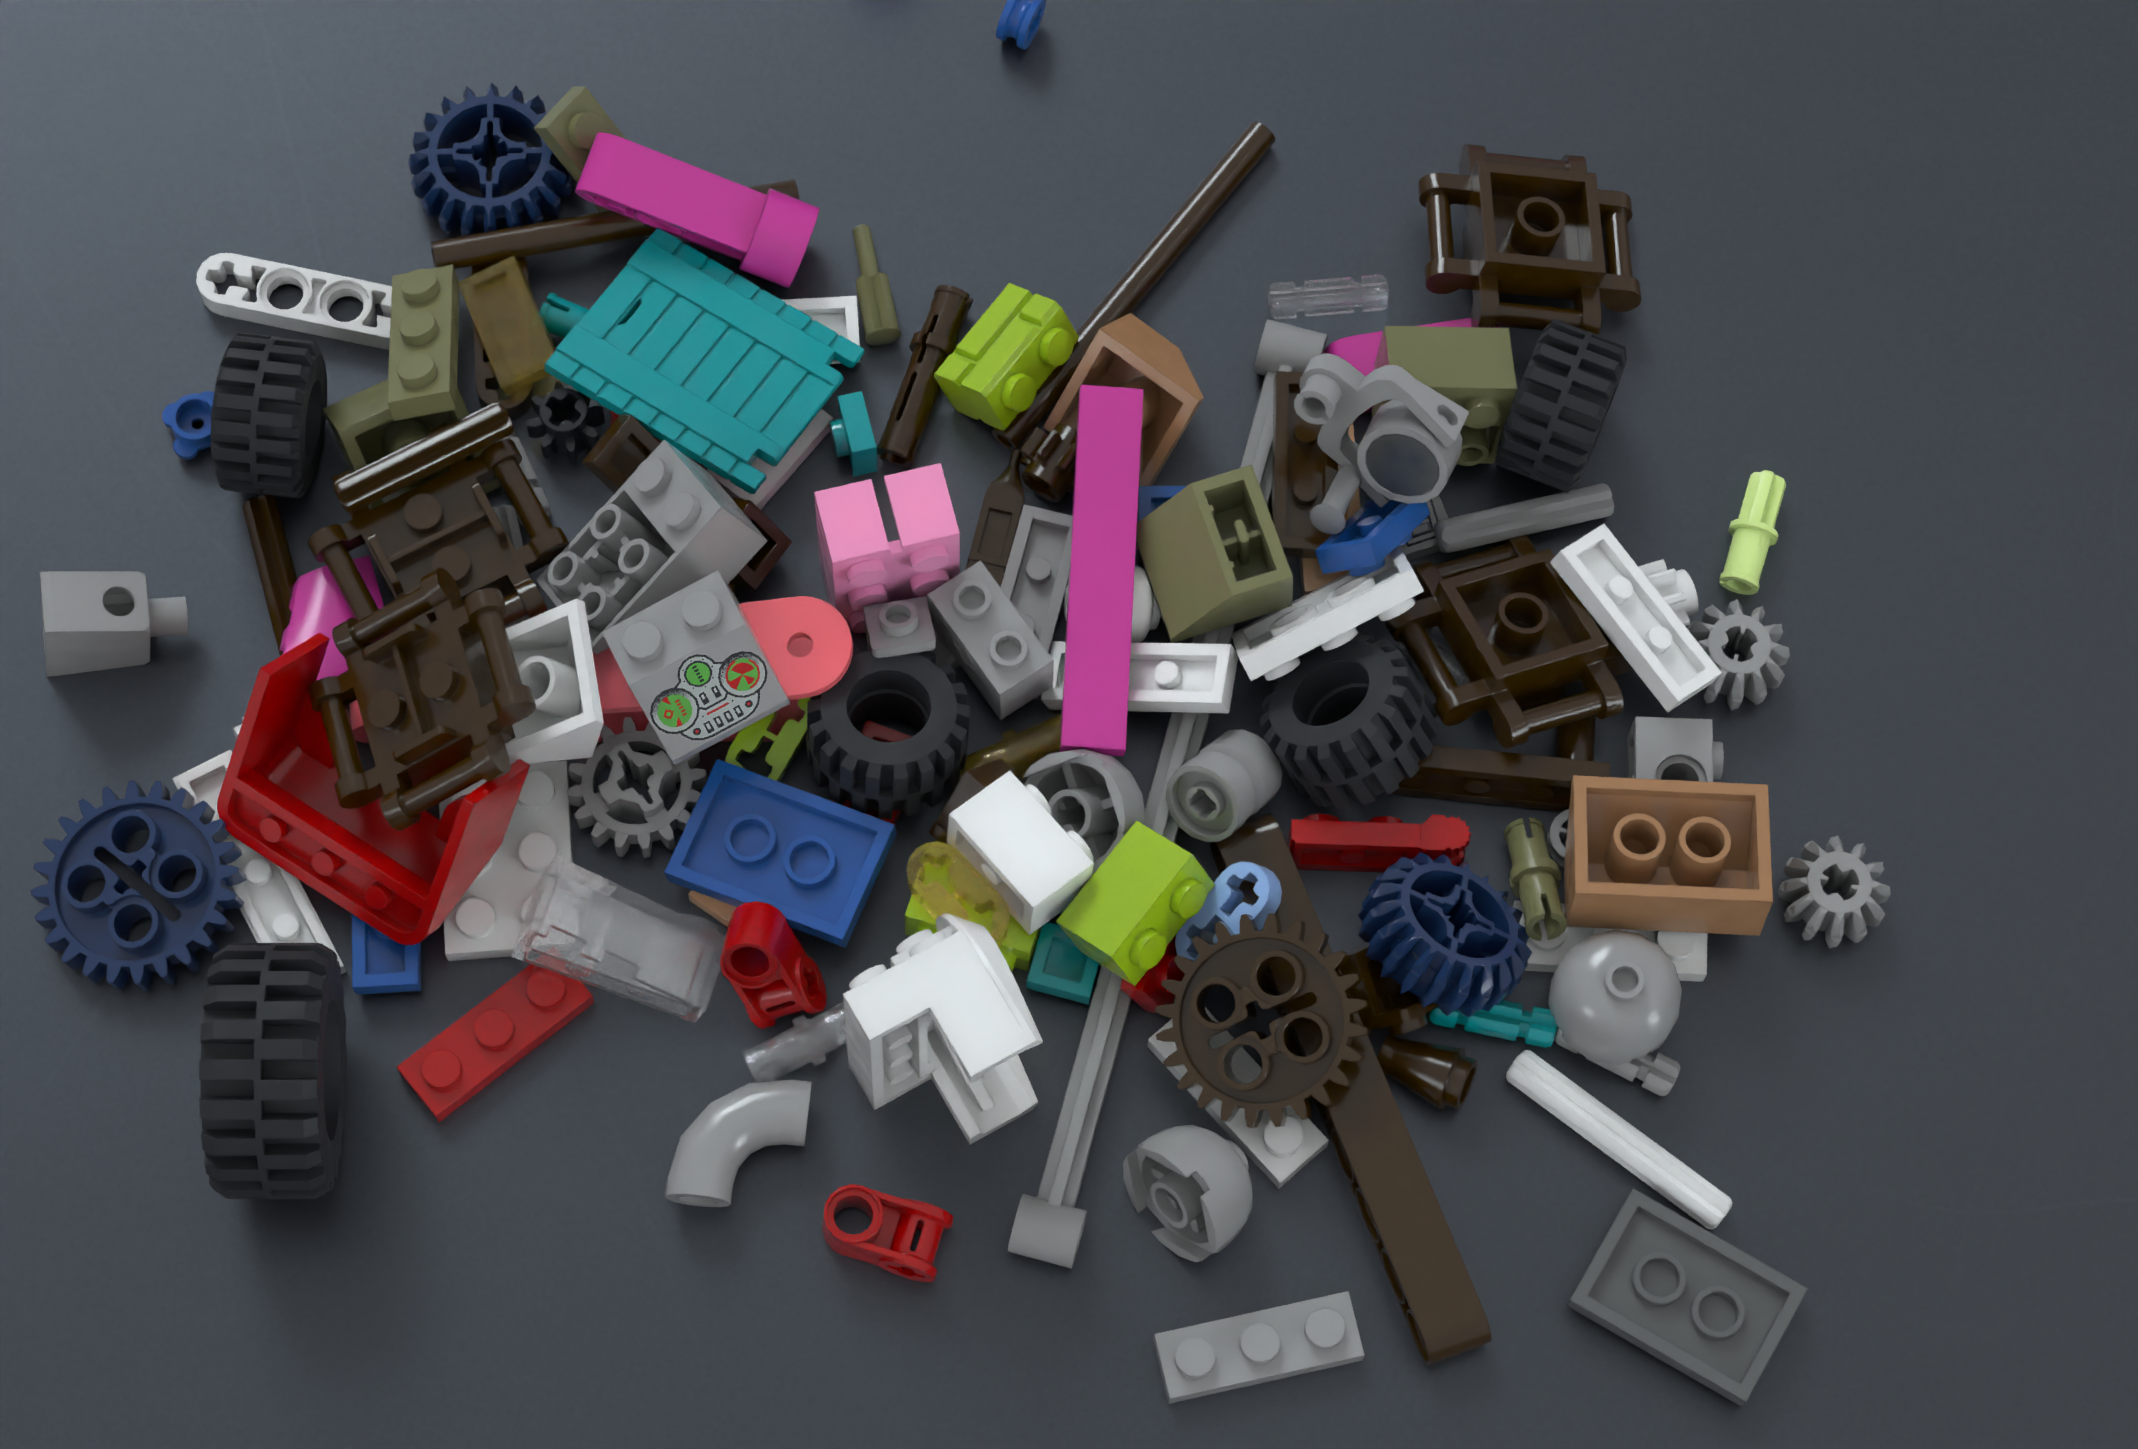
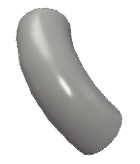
M782 1080L748 1083L709 1103L680 1137L667 1176L665 1198L673 1202L692 1206H729L738 1168L751 1153L770 1145H805L812 1082Z

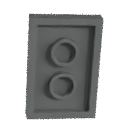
M1632 1189L1567 1306L1742 1407L1747 1402L1808 1288L1639 1191Z

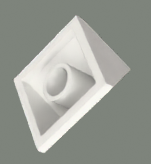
M574 599L506 629L522 684L531 688L536 704V710L531 715L512 725L516 738L505 743L510 764H513L518 759L526 763L591 758L593 756L604 721L585 602Z

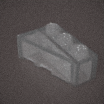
M555 855L535 887L511 957L558 972L560 975L695 1023L707 1010L721 969L720 958L726 935L716 931L717 926L705 918L692 914L677 913L645 896L639 895Z

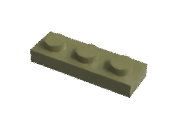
M453 264L430 269H417L409 273L392 276L387 404L394 421L456 410L460 282Z

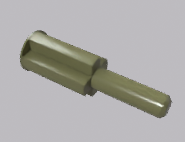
M860 224L852 230L861 272V276L855 282L865 332V342L873 346L887 345L898 340L901 337V331L898 327L888 275L879 272L871 229L865 224Z

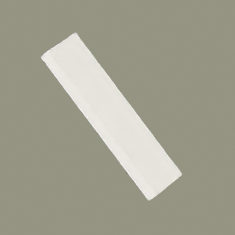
M231 749L172 778L178 790L182 787L194 797L193 806L203 800L215 811L212 821L220 819L217 811V800L232 756ZM230 834L223 842H234L241 849L243 855L228 865L239 867L246 875V881L230 886L229 889L244 901V905L240 907V910L257 943L323 944L337 954L341 975L346 973L347 971L299 879Z

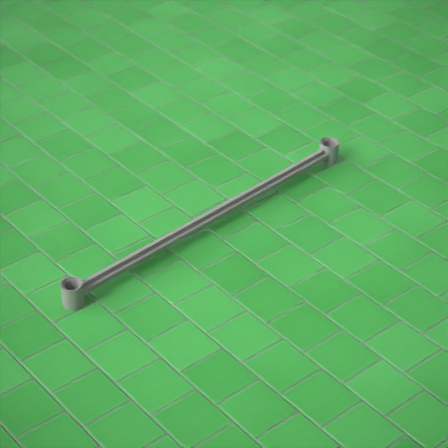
M1267 319L1254 367V373L1263 375L1265 378L1240 468L1252 464L1267 507L1272 493L1273 395L1276 371L1304 372L1313 357L1318 354H1324L1328 336L1325 333ZM1235 624L1194 636L1191 643L1230 644ZM1171 712L1145 805L1144 825L1173 843L1176 841L1179 826L1171 816L1166 802L1167 783L1176 770L1187 761L1196 757L1201 751L1211 713ZM1101 965L1037 1196L1022 1195L1008 1245V1252L1070 1269L1074 1265L1087 1216V1211L1075 1208V1204L1132 1001L1120 989L1123 978Z

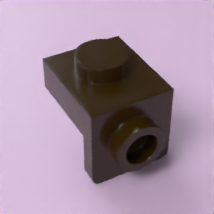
M1369 943L1347 952L1349 956L1340 968L1342 976L1361 974L1363 978L1356 987L1349 991L1352 999L1370 1001L1369 1008L1358 1012L1364 1026L1371 1030L1388 1026L1390 1035L1395 1036L1416 1030L1428 1023L1425 1013L1439 1006L1432 1002L1422 1008L1419 997L1410 991L1400 994L1401 985L1394 978L1380 977L1383 968L1382 963L1366 957Z

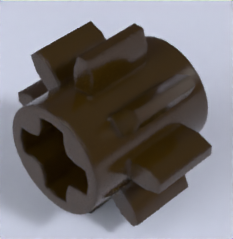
M1057 424L1049 435L1036 427L1019 450L1023 454L1019 462L1026 466L1021 474L1023 481L1036 494L1052 502H1060L1067 491L1072 495L1074 494L1077 430L1072 427Z

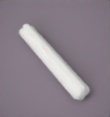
M1531 1050L1521 1052L1510 1065L1506 1074L1509 1083L1707 1229L1713 1230L1731 1209L1733 1202L1729 1196Z

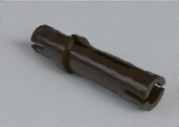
M950 285L937 286L922 329L913 335L909 346L911 352H913L910 358L911 361L891 409L886 428L876 447L879 458L889 464L907 468L913 465L921 436L926 428L940 388L934 378V373L956 349L958 336L973 303V298H969L970 295L962 289Z

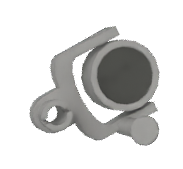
M1329 353L1318 354L1310 360L1300 378L1299 388L1301 392L1294 399V408L1301 419L1316 425L1323 424L1318 434V445L1323 452L1340 465L1322 503L1316 505L1310 511V520L1317 530L1330 535L1342 532L1346 524L1344 514L1358 486L1380 508L1388 503L1389 499L1413 504L1424 503L1438 496L1447 484L1461 455L1462 436L1460 431L1469 411L1418 381L1397 365H1385L1364 376L1346 360L1337 355ZM1391 400L1380 406L1360 444L1358 445L1353 442L1348 435V430L1354 420L1370 407L1382 401Z

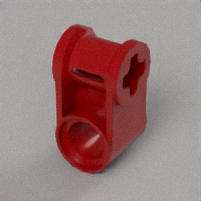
M758 901L747 902L736 907L730 917L720 958V968L742 1000L746 1012L754 1025L760 1029L774 1026L777 1018L802 1010L810 1015L823 1011L826 1006L827 994L822 974L814 960L803 949L781 911L768 903Z
M849 1184L839 1187L830 1194L826 1201L822 1232L825 1242L833 1251L842 1256H848L880 1266L904 1278L921 1282H933L938 1272L933 1266V1262L943 1230L952 1227L954 1217L948 1211L926 1202L907 1198L902 1199L863 1185ZM855 1207L865 1211L870 1218L871 1224L862 1233L855 1235L847 1234L838 1228L834 1218L842 1209ZM917 1230H921L917 1248L915 1251H911L915 1233Z

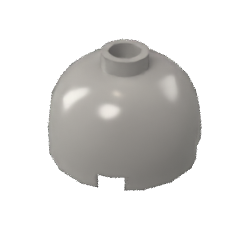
M1086 749L1050 753L1031 765L1023 778L1029 777L1024 786L1031 784L1043 794L1051 808V816L1067 833L1072 830L1079 834L1086 842L1093 855L1094 866L1092 876L1136 820L1144 824L1146 814L1143 794L1131 772L1112 756Z
M1611 930L1592 934L1567 951L1551 979L1548 1004L1551 1016L1554 1014L1555 1022L1563 1032L1561 1036L1570 1048L1592 1061L1619 1065L1631 1062L1635 1058L1644 1057L1649 1052L1652 1053L1662 1046L1679 1018L1682 988L1676 966L1661 946L1639 933Z
M1195 1125L1176 1126L1165 1129L1141 1142L1137 1149L1126 1156L1123 1162L1124 1183L1130 1201L1137 1213L1139 1214L1148 1207L1165 1227L1151 1232L1163 1245L1182 1258L1199 1262L1213 1253H1218L1241 1231L1252 1209V1181L1248 1172L1249 1165L1245 1154L1232 1141L1225 1140L1217 1133Z

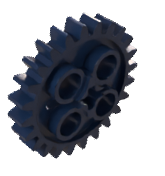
M135 780L129 781L124 799H119L108 786L103 787V806L95 809L88 801L82 798L78 802L84 818L78 823L63 816L58 819L61 827L67 833L63 841L51 838L44 839L43 844L55 856L53 862L34 863L33 869L46 878L48 884L32 889L31 896L39 903L50 906L38 912L34 916L35 920L45 929H53L45 938V941L56 952L66 949L61 960L73 970L84 964L83 975L93 983H97L107 972L108 983L116 990H122L131 974L134 983L143 991H148L152 981V973L158 972L169 985L175 984V965L182 962L196 973L200 969L194 953L202 948L207 952L215 954L219 951V948L211 938L215 930L223 932L234 931L235 927L223 916L225 909L240 908L244 905V901L236 893L229 890V887L246 881V875L239 867L228 865L243 855L242 851L234 842H223L230 833L225 829L226 824L222 819L212 821L215 811L203 800L193 806L194 797L182 787L171 799L169 789L161 781H155L148 797H146L143 789ZM141 830L150 831L149 839L144 847L139 851L126 853L127 842L133 834ZM103 849L108 850L137 877L147 882L162 898L180 911L181 917L179 920H169L141 894L127 885L115 872L98 860V852ZM190 868L196 869V877L190 887L180 892H172L173 881L180 872ZM104 878L106 882L101 895L93 901L82 902V895L86 886L93 880ZM145 917L152 918V925L148 934L141 940L130 942L128 935L132 925L139 919Z

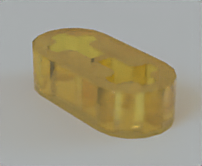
M936 841L925 843L916 848L909 857L906 868L908 888L913 897L935 920L938 916L948 913L969 921V915L961 905L964 901L979 914L985 913L989 909L994 912L992 915V927L994 930L989 933L998 947H1000L1007 938L1010 927L1009 908L1003 897L951 845ZM929 862L932 866L938 868L945 863L950 866L948 868V881L956 891L950 894L937 881H933L927 886L922 882L925 879L923 865Z

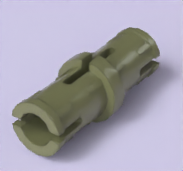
M1529 817L1532 837L1527 838L1523 818H1519L1511 822L1504 831L1505 842L1508 845L1513 866L1509 878L1511 890L1516 897L1520 898L1525 918L1526 934L1534 940L1541 941L1542 933L1539 921L1543 920L1547 940H1552L1565 932L1567 927L1566 916L1563 913L1558 893L1561 885L1559 866L1554 860L1550 859L1544 824L1538 819Z

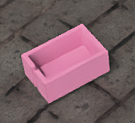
M941 463L884 476L887 494L900 539L888 542L871 479L814 492L819 562L830 605L842 614L849 629H852L853 632L866 633L863 606L927 597V594L960 574V532Z

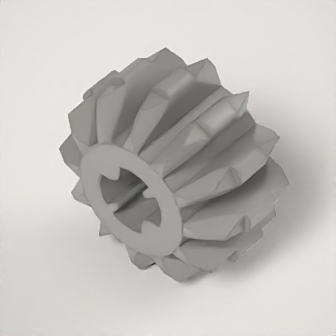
M1738 599L1729 603L1726 614L1712 604L1704 610L1702 615L1703 623L1694 621L1688 625L1687 629L1722 672L1707 687L1704 694L1706 704L1716 700L1720 693L1726 695L1727 704L1731 711L1739 708L1743 696L1747 697L1755 705H1758L1764 701L1767 695L1766 687L1775 689L1780 686L1785 676L1780 666L1787 663L1790 651L1789 647L1777 643L1783 634L1782 624L1768 626L1761 624L1765 615L1763 606L1757 607L1753 610L1751 616L1743 615L1742 606ZM1726 648L1731 649V655L1734 656L1733 660L1723 653ZM1736 650L1744 655L1745 660L1743 662L1738 661V654H1735Z
M1838 835L1829 839L1825 851L1812 840L1806 843L1801 850L1802 859L1791 857L1787 861L1783 871L1789 880L1783 881L1780 884L1778 897L1792 902L1784 913L1785 922H1796L1804 919L1807 923L1802 932L1804 941L1811 940L1817 931L1820 930L1824 931L1825 941L1829 948L1839 945L1843 933L1854 943H1858L1867 934L1866 925L1878 926L1884 918L1885 913L1879 904L1886 902L1891 894L1890 886L1875 881L1884 871L1883 862H1871L1865 865L1861 861L1866 851L1864 843L1856 844L1852 851L1847 853L1844 852L1843 843ZM1826 885L1830 891L1841 888L1845 893L1844 898L1842 899L1838 893L1827 895L1823 891L1824 886Z

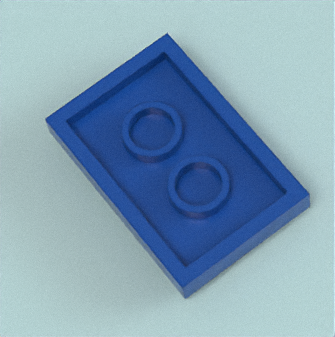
M717 759L664 873L667 880L671 883L735 907L754 901L768 903L781 911L791 928L846 948L894 842L897 831L895 824Z

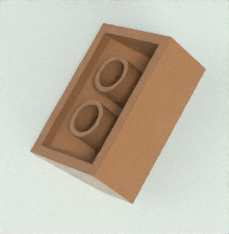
M1573 775L1564 864L1567 927L1760 936L1773 903L1768 785Z

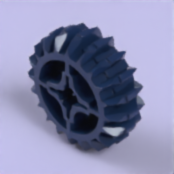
M491 82L486 90V96L476 97L475 92L466 86L463 92L464 102L456 104L444 96L441 103L443 116L426 112L423 120L426 131L414 132L412 143L416 153L410 154L408 159L410 172L414 175L411 184L415 196L423 199L422 207L424 213L429 216V219L439 216L440 227L446 234L460 226L462 236L478 234L479 232L544 222L541 213L559 217V212L562 210L559 197H570L573 186L569 172L534 129L547 114L545 113L544 101L540 99L539 95L524 103L523 92L515 86L506 97L499 96L498 87ZM503 132L522 137L534 147H527L526 142L511 141L503 135ZM496 148L498 158L496 159V166L492 167V180L489 181L487 172L490 163L493 162V149ZM449 182H459L460 187L474 188L481 192L482 198L463 193ZM517 187H522V188L518 189L517 191H515V192L509 194L510 191L514 190L515 188H517Z
M1420 852L1413 859L1401 857L1395 864L1390 865L1383 874L1377 876L1368 889L1369 894L1362 902V909L1358 914L1362 921V927L1358 936L1369 943L1366 957L1382 963L1383 968L1380 977L1394 978L1401 985L1400 994L1407 991L1419 997L1422 1008L1432 1002L1436 1003L1446 1016L1458 1009L1462 1014L1471 1017L1477 1010L1489 1012L1495 1005L1500 1004L1507 994L1510 995L1522 980L1521 975L1525 971L1528 959L1532 954V951L1527 946L1529 936L1526 934L1525 927L1519 924L1523 912L1508 906L1506 900L1509 892L1496 891L1488 884L1489 875L1480 878L1473 874L1467 861L1457 867L1452 865L1449 858L1444 854L1433 861L1428 855Z

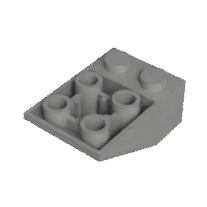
M663 440L607 503L595 513L594 517L565 549L553 559L536 581L556 607L574 599L585 602L592 652L598 654L610 648L602 634L603 631L719 570L726 583L729 584L763 547L767 540L708 471Z

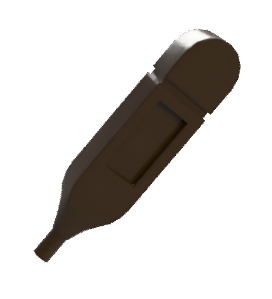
M1017 449L1012 450L1007 468L986 490L968 563L965 568L966 570L981 560L1000 588L1024 506V490L1019 472V460L1022 457V453Z

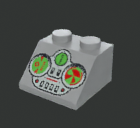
M719 570L602 632L631 691L675 765L790 704L741 606Z

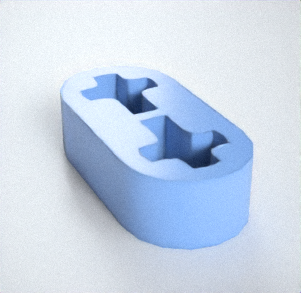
M1241 861L1227 867L1215 880V886L1207 895L1200 911L1189 918L1176 934L1175 947L1177 955L1195 961L1199 954L1194 947L1192 938L1200 936L1203 930L1215 933V923L1225 922L1234 934H1240V919L1243 914L1251 915L1258 931H1261L1268 914H1275L1281 903L1282 889L1276 875L1271 870L1252 862ZM1244 880L1252 883L1257 882L1253 890L1259 898L1254 905L1242 902L1244 894L1239 889V886ZM1216 934L1213 937L1214 944L1218 942Z

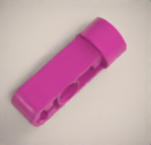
M603 132L596 134L575 189L577 195L593 204L656 229L660 228L669 234L740 261V270L785 288L790 287L796 275L819 213V207L771 188L767 194H763L630 140Z

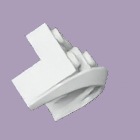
M944 913L936 919L937 933L933 934L930 929H925L911 935L897 946L896 951L898 954L890 958V969L887 970L883 964L877 965L862 972L850 982L849 987L851 990L843 994L848 1063L874 1110L932 1079L971 1145L1027 1114L1038 1105V1100L1018 1054L1043 1043V1040L1016 980L988 930L980 924Z

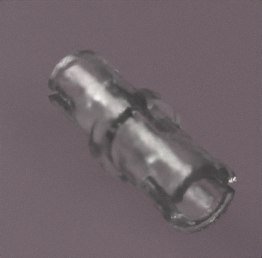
M844 1002L808 1020L802 1015L792 1020L794 1027L750 1049L741 1051L756 1083L773 1081L811 1061L814 1066H817L827 1061L825 1054L846 1044Z

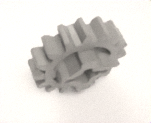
M627 717L624 719L623 733L617 735L609 727L603 725L601 730L602 743L595 747L593 756L591 758H584L586 764L572 763L569 765L568 770L571 780L580 784L567 789L570 805L582 806L574 814L576 824L579 829L594 825L591 836L593 844L597 847L606 843L609 838L614 839L616 853L620 857L625 856L630 844H639L644 858L651 857L652 842L661 840L663 845L669 850L676 848L673 832L677 828L684 831L691 816L689 811H693L701 794L696 790L704 788L707 782L706 770L694 768L700 762L699 753L675 765L650 722L647 724L645 731H636L632 718ZM634 751H646V752H651V753H655V754L651 756V755H647V754H643V753H639V752H634ZM609 764L611 768L609 778L598 786L599 792L595 793L597 779L603 768ZM625 771L629 773L633 781L637 780L642 787L648 786L650 804L647 803L642 794L638 795L635 789H627L628 783ZM681 781L679 795L674 805L667 811L664 806L666 796L676 790V783ZM626 819L642 824H627L619 821Z

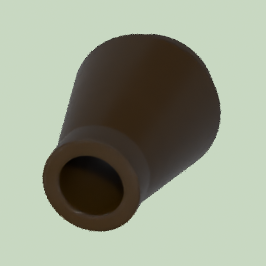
M1390 1034L1383 1042L1377 1057L1384 1074L1390 1076L1440 1110L1446 1105L1458 1110L1463 1106L1472 1087L1478 1066L1477 1060L1465 1056V1049L1401 1039Z

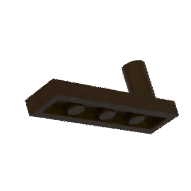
M1593 715L1557 727L1555 757L1433 745L1429 757L1418 762L1419 771L1411 779L1404 778L1398 783L1400 788L1391 794L1564 811L1569 809L1573 775L1610 777V763L1594 761L1596 716Z

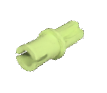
M1763 470L1762 472H1753L1750 475L1739 517L1730 523L1728 531L1733 538L1719 583L1731 592L1744 595H1753L1758 592L1759 580L1768 548L1775 545L1779 535L1774 527L1786 488V482L1784 478L1775 475L1772 471Z

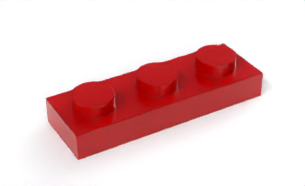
M552 947L396 1066L400 1076L439 1123L594 1004L593 995Z

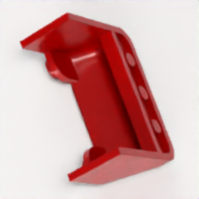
M319 632L259 669L218 796V815L226 824L225 829L246 846L395 942L403 945H415L441 926L502 844L530 765L518 759L511 764V769L507 774L492 782H485L471 793L462 795L448 804L444 809L441 820L424 811L420 813V821L403 831L395 830L387 822L381 810V798L363 807L355 809L342 808L339 806L334 787L339 778L320 712L312 709L307 690L317 680L330 638Z

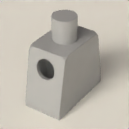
M40 572L46 677L144 665L150 662V637L188 635L186 597L148 599L146 575L142 572Z

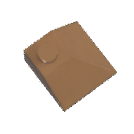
M1129 313L1099 328L1043 428L1051 432L1057 424H1064L1077 430L1081 384L1144 389L1139 486H1152L1204 397L1180 348Z

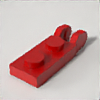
M1314 814L1302 820L1291 819L1286 843L1297 869L1385 872L1390 865L1395 864L1401 857L1413 859L1420 852L1428 855L1433 861L1444 854L1449 858L1452 865L1459 867L1464 862L1465 848L1469 846L1472 833L1469 832L1470 826L1465 824L1466 821L1460 820V817L1454 818L1453 815L1450 818H1446L1445 815L1433 814L1424 823L1413 824L1404 823L1401 819L1390 816L1374 817L1367 822L1340 821L1337 817L1328 814Z

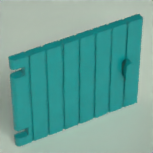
M657 228L635 252L624 269L580 322L572 328L557 346L555 352L545 363V372L565 384L571 385L572 388L592 400L598 401L599 404L617 415H632L652 436L661 441H667L684 455L699 464H703L704 467L724 479L730 480L731 483L744 491L755 494L767 477L764 473L751 466L754 460L759 458L771 466H777L843 382L844 377L842 374L829 365L833 360H836L846 367L854 368L865 354V350L842 335L839 336L838 333L818 321L812 320L811 317L791 305H787L786 302L769 292L761 290L760 287L740 275L734 274L733 271L713 259H709L696 249L683 244L682 241L662 229Z

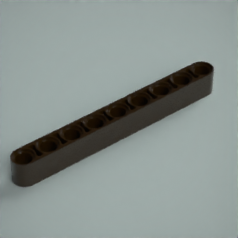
M1271 813L1246 821L1232 835L1221 841L1209 842L1219 874L1231 864L1242 861L1263 866L1276 875L1280 881L1282 896L1281 903L1275 914L1279 915L1282 933L1286 934L1290 925L1296 919L1305 921L1304 941L1309 942L1318 933L1324 932L1281 829ZM1246 880L1241 882L1239 889L1244 894L1242 902L1251 905L1257 902L1259 896L1253 890L1257 882L1252 883ZM1327 943L1323 952L1326 956L1333 954L1329 943ZM1284 958L1275 959L1269 963L1264 973V982L1268 990L1276 996L1284 995L1291 990L1296 977L1294 967ZM1311 992L1277 1009L1279 1018L1315 1004L1317 997ZM1353 1014L1354 1023L1363 1025L1359 1014ZM1306 1018L1295 1024L1291 1031L1290 1039L1297 1053L1302 1056H1310L1318 1051L1322 1044L1323 1035L1317 1022ZM1368 1035L1352 1037L1350 1046L1359 1050L1365 1056L1364 1061L1345 1060L1341 1066L1352 1079V1084L1345 1086L1333 1081L1327 1084L1334 1100L1331 1106L1320 1103L1314 1097L1313 1099L1414 1342L1424 1362L1429 1366L1491 1342V1331L1482 1304Z

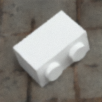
M1009 770L949 814L947 843L1030 935L1066 909L1089 881L1093 873V855L1079 834L1072 830L1066 833L1051 816V808L1043 794L1031 784L1024 786Z

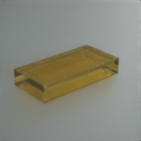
M514 256L507 258L457 282L502 390L509 395L549 376L550 374L545 372V363L556 349L521 265Z

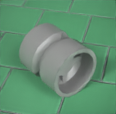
M1243 729L1228 730L1217 736L1196 757L1187 761L1173 773L1166 788V802L1169 812L1177 825L1191 837L1205 842L1221 841L1232 835L1246 822L1248 817L1257 813L1275 797L1281 787V766L1268 744L1257 734Z

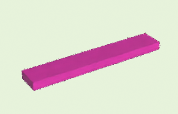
M1080 385L1060 752L1086 749L1109 756L1124 757L1126 751L1144 389Z

